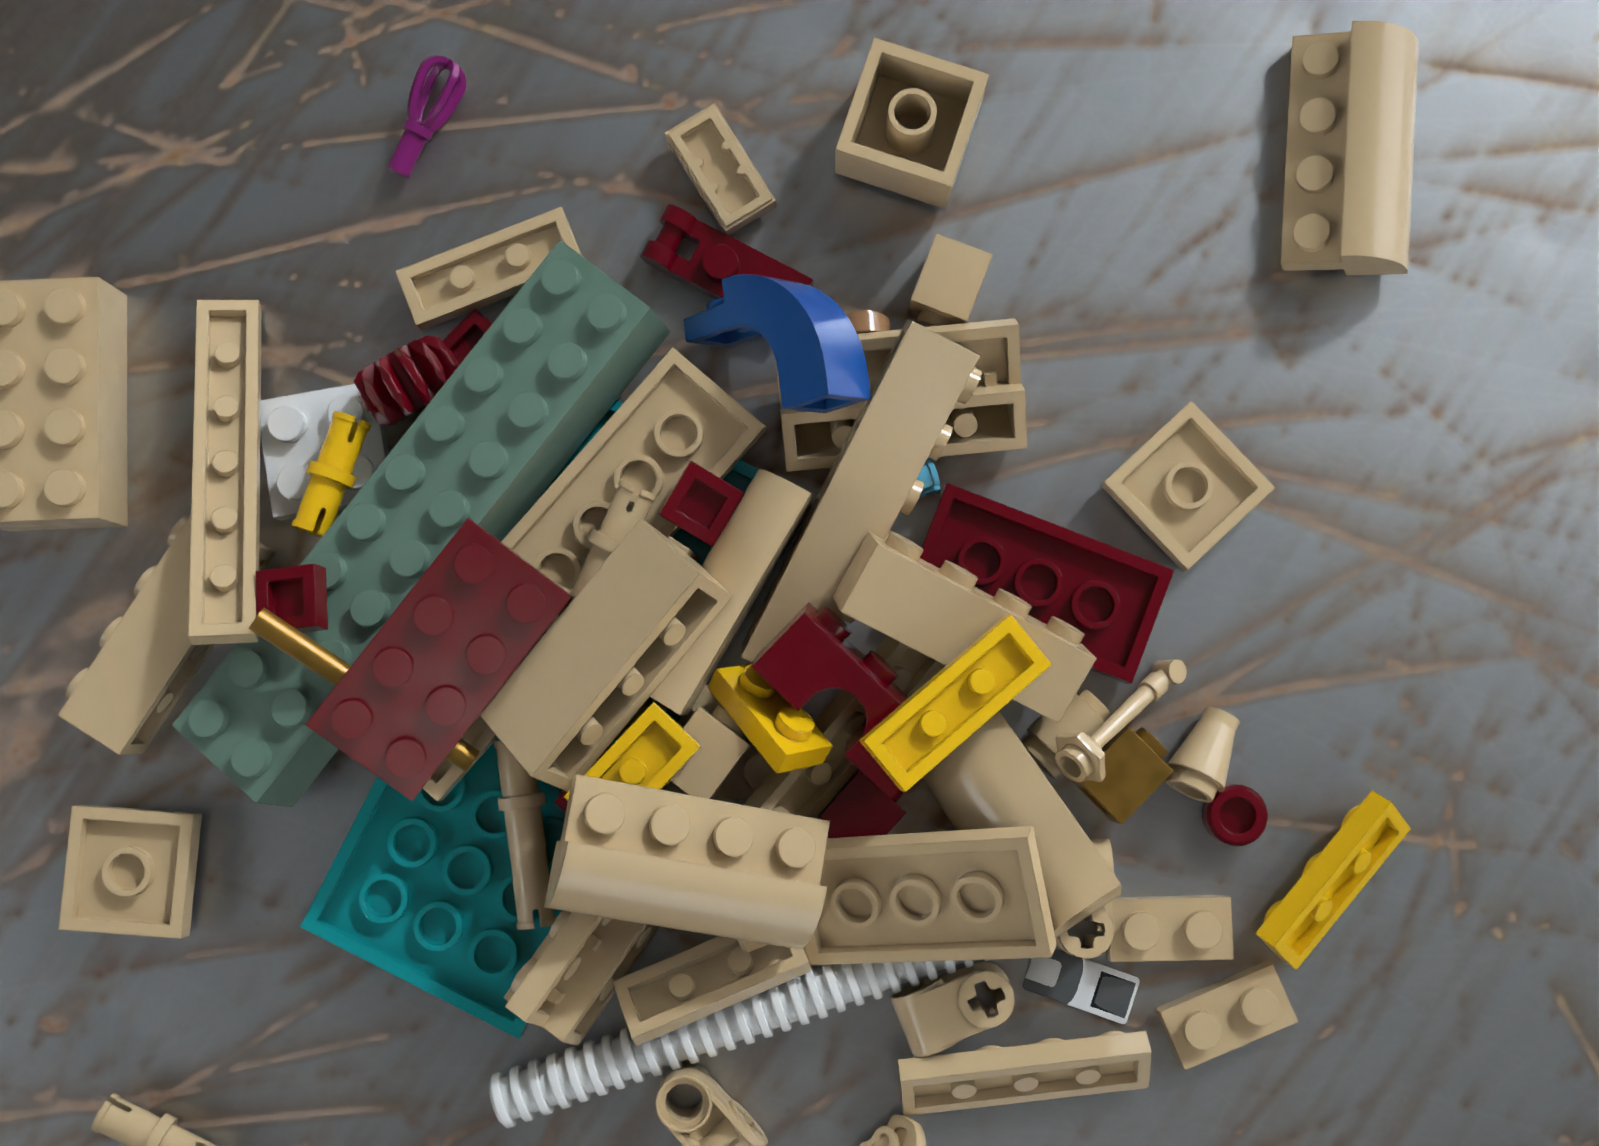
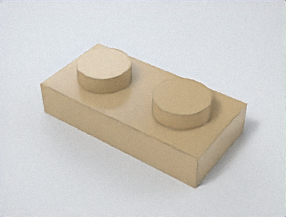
M1227 895L1116 897L1113 899L1115 930L1113 941L1108 950H1106V959L1110 962L1234 960L1231 897Z
M1268 961L1155 1008L1179 1065L1184 1070H1188L1298 1023L1274 964Z

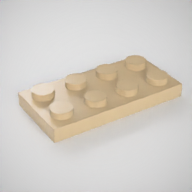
M1033 826L827 838L820 880L821 886H827L826 896L815 932L805 946L810 965L1052 957L1057 943Z

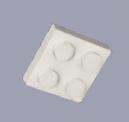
M355 384L261 400L260 436L273 518L280 521L295 518L311 477L305 473L310 461H317L334 411L355 416L354 422L362 419L371 424V429L367 432L352 475L357 477L353 490L346 489L339 510L346 508L389 454L385 425H378L371 412L367 413L358 397L360 393Z

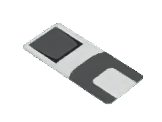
M1055 948L1050 958H1031L1023 982V988L1083 1011L1125 1024L1128 1020L1140 980L1133 975L1081 957L1069 955Z

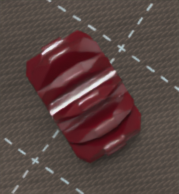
M426 335L395 349L393 352L365 366L363 370L358 372L353 382L360 393L358 397L367 413L371 412L378 425L390 426L425 409L458 368L459 364L451 350L446 348L440 337Z

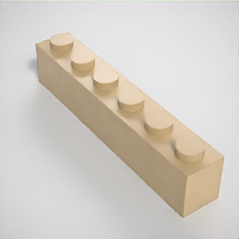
M907 319L871 389V399L865 401L742 642V658L753 663L757 654L808 602L819 612L826 606L834 611L842 620L850 624L855 621L854 618L839 610L832 596L868 531L886 540L899 512L908 516L914 508L924 487V482L917 479L928 457L934 460L940 457L952 434L953 427L946 424L948 417L957 401L964 405L969 401L980 381L982 371L975 368L980 355Z

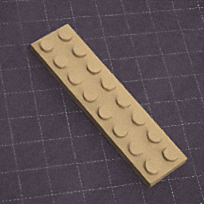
M672 347L501 542L552 581L571 590L593 543L588 541L592 529L599 531L618 489L620 479L636 486L626 510L628 512L632 510L641 489L656 495L657 498L655 502L653 501L645 521L667 538L669 536L673 537L680 528L658 515L689 461L695 462L723 480L766 431V427ZM571 597L567 604L563 607L557 619L569 606V604L574 600V597ZM480 716L477 717L461 738L480 751L469 769L465 772L445 759L424 785L423 789L436 801L444 800L498 738Z

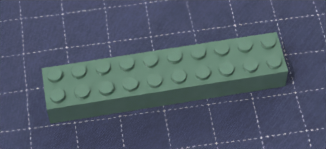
M559 240L300 564L315 563L325 567L327 581L328 630L303 634L352 665L468 517L502 541L529 511L669 335L670 330L652 308ZM260 636L258 642L237 643L172 724L177 731L255 803L293 807L338 751L337 747L305 725L335 686Z

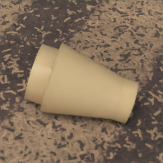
M1206 707L1201 719L1167 765L1174 772L1167 778L1166 783L1187 797L1206 803L1213 802L1217 791L1223 792L1225 790L1234 736L1240 721L1226 711L1214 707Z

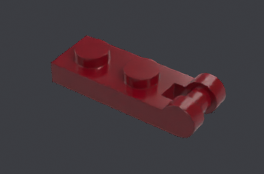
M668 204L660 219L663 227L656 240H648L640 255V258L653 268L713 299L724 298L723 278L741 274L765 276L813 287L812 278L697 220L686 210L672 204ZM683 238L698 245L690 261L675 253Z

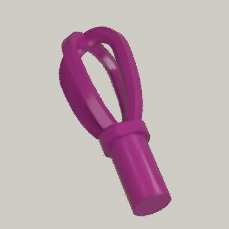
M430 56L423 60L416 72L408 98V120L406 119L403 125L404 133L387 167L403 177H410L426 141L430 142L433 132L449 119L465 92V74L462 68L453 60L444 56ZM444 69L449 70V77L429 114L422 121L428 98L438 76Z

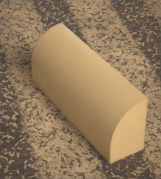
M761 469L757 471L744 496L701 565L733 597L650 695L651 698L679 715L688 716L811 508L810 492L771 472Z
M640 518L503 684L479 716L531 777L568 792L571 788L573 775L584 776L733 595L681 548Z
M1000 711L922 777V780L956 830L1033 826L1055 938L1121 895L1120 881Z

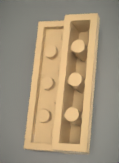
M1352 21L1351 31L1292 36L1280 262L1283 271L1344 269L1346 276L1408 274L1419 50L1418 38L1411 30L1387 22Z
M1012 318L925 327L980 355L975 368L982 371L980 381L969 401L965 405L957 401L946 421V424L953 427V431L940 457L1027 448L1025 389L1021 384L1020 339L1017 320ZM902 329L857 334L866 358L870 391ZM777 369L786 471L831 468L865 401L828 413L782 409Z
M576 774L572 778L561 840L556 841L544 907L802 949L808 944L815 932L826 896L827 886H821L820 880L830 821Z
M562 911L532 958L520 969L514 978L510 989L503 997L508 1001L505 1007L523 1021L543 1027L560 1041L579 1046L614 995L615 989L612 981L622 978L630 972L660 926Z

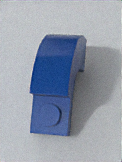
M733 275L722 279L724 298L709 301L706 304L707 310L683 319L687 343L731 348L763 336L769 343L777 363L782 409L828 413L871 399L866 358L854 326L842 308L831 297L812 286L759 275Z

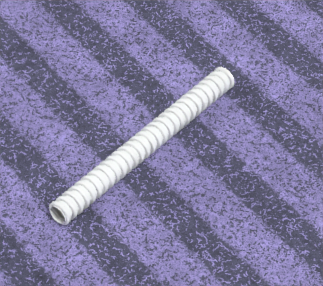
M974 960L830 964L814 969L810 965L812 971L639 1046H636L631 1038L628 1027L620 1030L619 1037L614 1038L612 1034H606L602 1036L601 1043L595 1044L593 1040L584 1042L582 1050L578 1051L575 1046L565 1049L564 1056L559 1057L557 1053H551L547 1055L546 1062L541 1063L538 1059L529 1061L527 1069L523 1070L521 1066H514L510 1068L509 1075L507 1076L502 1072L494 1073L489 1083L492 1107L498 1121L505 1128H512L516 1126L518 1118H522L524 1122L532 1121L535 1119L536 1112L538 1111L544 1116L552 1114L555 1105H559L561 1109L569 1108L572 1106V1099L577 1098L581 1103L589 1101L593 1092H596L598 1096L606 1095L609 1092L610 1086L614 1085L617 1090L626 1088L627 1080L633 1079L635 1083L645 1081V1074L651 1072L654 1077L663 1075L664 1067L670 1066L672 1070L682 1068V1061L687 1059L691 1064L700 1062L701 1054L707 1053L709 1057L718 1056V1048L725 1046L728 1051L737 1049L736 1042L744 1040L747 1045L755 1043V1036L761 1033L764 1038L772 1037L773 1029L781 1027L783 1032L792 1029L791 1023L800 1021L801 1025L809 1024L810 1016L818 1014L820 1019L828 1017L827 1010L836 1008L841 1013L846 1011L847 1003L855 1001L856 1006H861L865 1004L864 997L873 995L875 1000L883 998L882 991L891 988L895 994L901 992L900 985L910 982L911 987L919 985V978L928 976L929 980L932 981L938 978L937 972L946 969L948 974L956 972V965L964 963L965 967L969 968L974 966Z

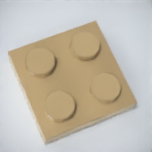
M1192 401L1184 406L1101 484V487L1182 572L1189 570L1275 489L1265 476Z
M94 805L72 806L58 930L178 939L190 936L202 813Z

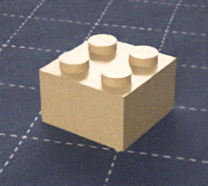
M874 37L836 146L835 173L946 209L983 100L989 74Z

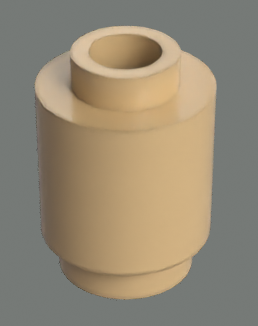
M1085 689L1080 695H1075L1059 723L1044 715L1037 718L1027 728L1030 735L1022 744L1034 761L1049 776L1056 779L1062 773L1055 761L1057 753L1056 736L1063 732H1084L1086 735L1091 736L1112 714L1094 694Z

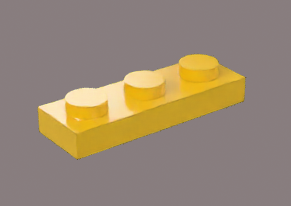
M1011 614L1005 615L859 741L899 790L906 792L1052 664Z
M1371 790L1360 805L1353 807L1345 815L1340 830L1323 851L1309 859L1303 869L1302 877L1284 899L1274 903L1267 911L1264 923L1255 934L1281 960L1293 969L1297 970L1410 831L1411 828L1392 802Z

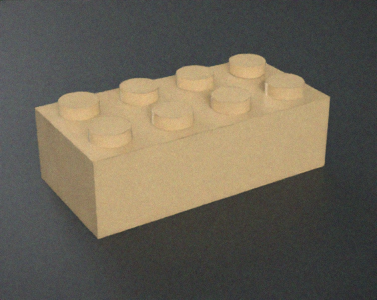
M99 277L0 281V529L6 531L128 527L127 295Z

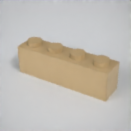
M191 515L182 517L172 528L167 541L168 545H170L157 566L150 567L139 578L134 588L136 598L124 616L116 618L106 628L99 643L100 647H102L101 651L91 666L80 671L70 682L65 693V697L68 700L58 716L118 755L143 754L215 645H192L188 637ZM260 542L259 571L266 568L275 554L273 550Z
M868 531L832 596L842 613L944 665L949 664L1003 616L1011 614L1052 664L1012 700L1057 723L1061 721L1097 659L1080 643L1085 635L1084 633L1054 616L1051 617L1048 624L1029 616L1028 613L1032 606L999 588L994 597L974 587L978 580L975 575L950 561L945 560L941 568L920 558L924 549L895 532L890 531L888 537L884 540Z

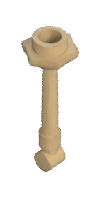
M1179 659L1156 661L1153 664L1152 672L1138 684V689L1091 736L1086 735L1084 732L1059 733L1055 739L1057 745L1055 761L1059 770L1067 778L1075 782L1089 780L1102 782L1106 776L1105 753L1102 751V747L1150 703L1156 702L1166 693L1169 684L1182 683L1187 674L1185 664Z

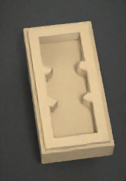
M715 103L664 133L670 148L725 234H733L777 207L774 196Z

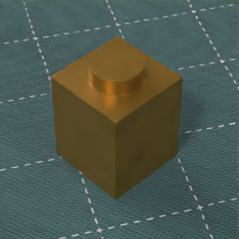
M1124 727L1102 747V751L1105 753L1106 776L1102 782L1090 780L1075 782L1070 780L1110 821L1123 824L1174 772L1162 760L1168 753L1166 748L1142 727L1136 732L1130 727Z

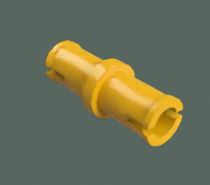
M334 411L332 414V421L317 461H310L305 473L311 477L295 519L292 520L290 525L300 531L307 530L308 534L320 538L323 537L334 523L346 489L353 490L357 477L352 475L367 432L371 429V424L362 419L354 422L355 416Z

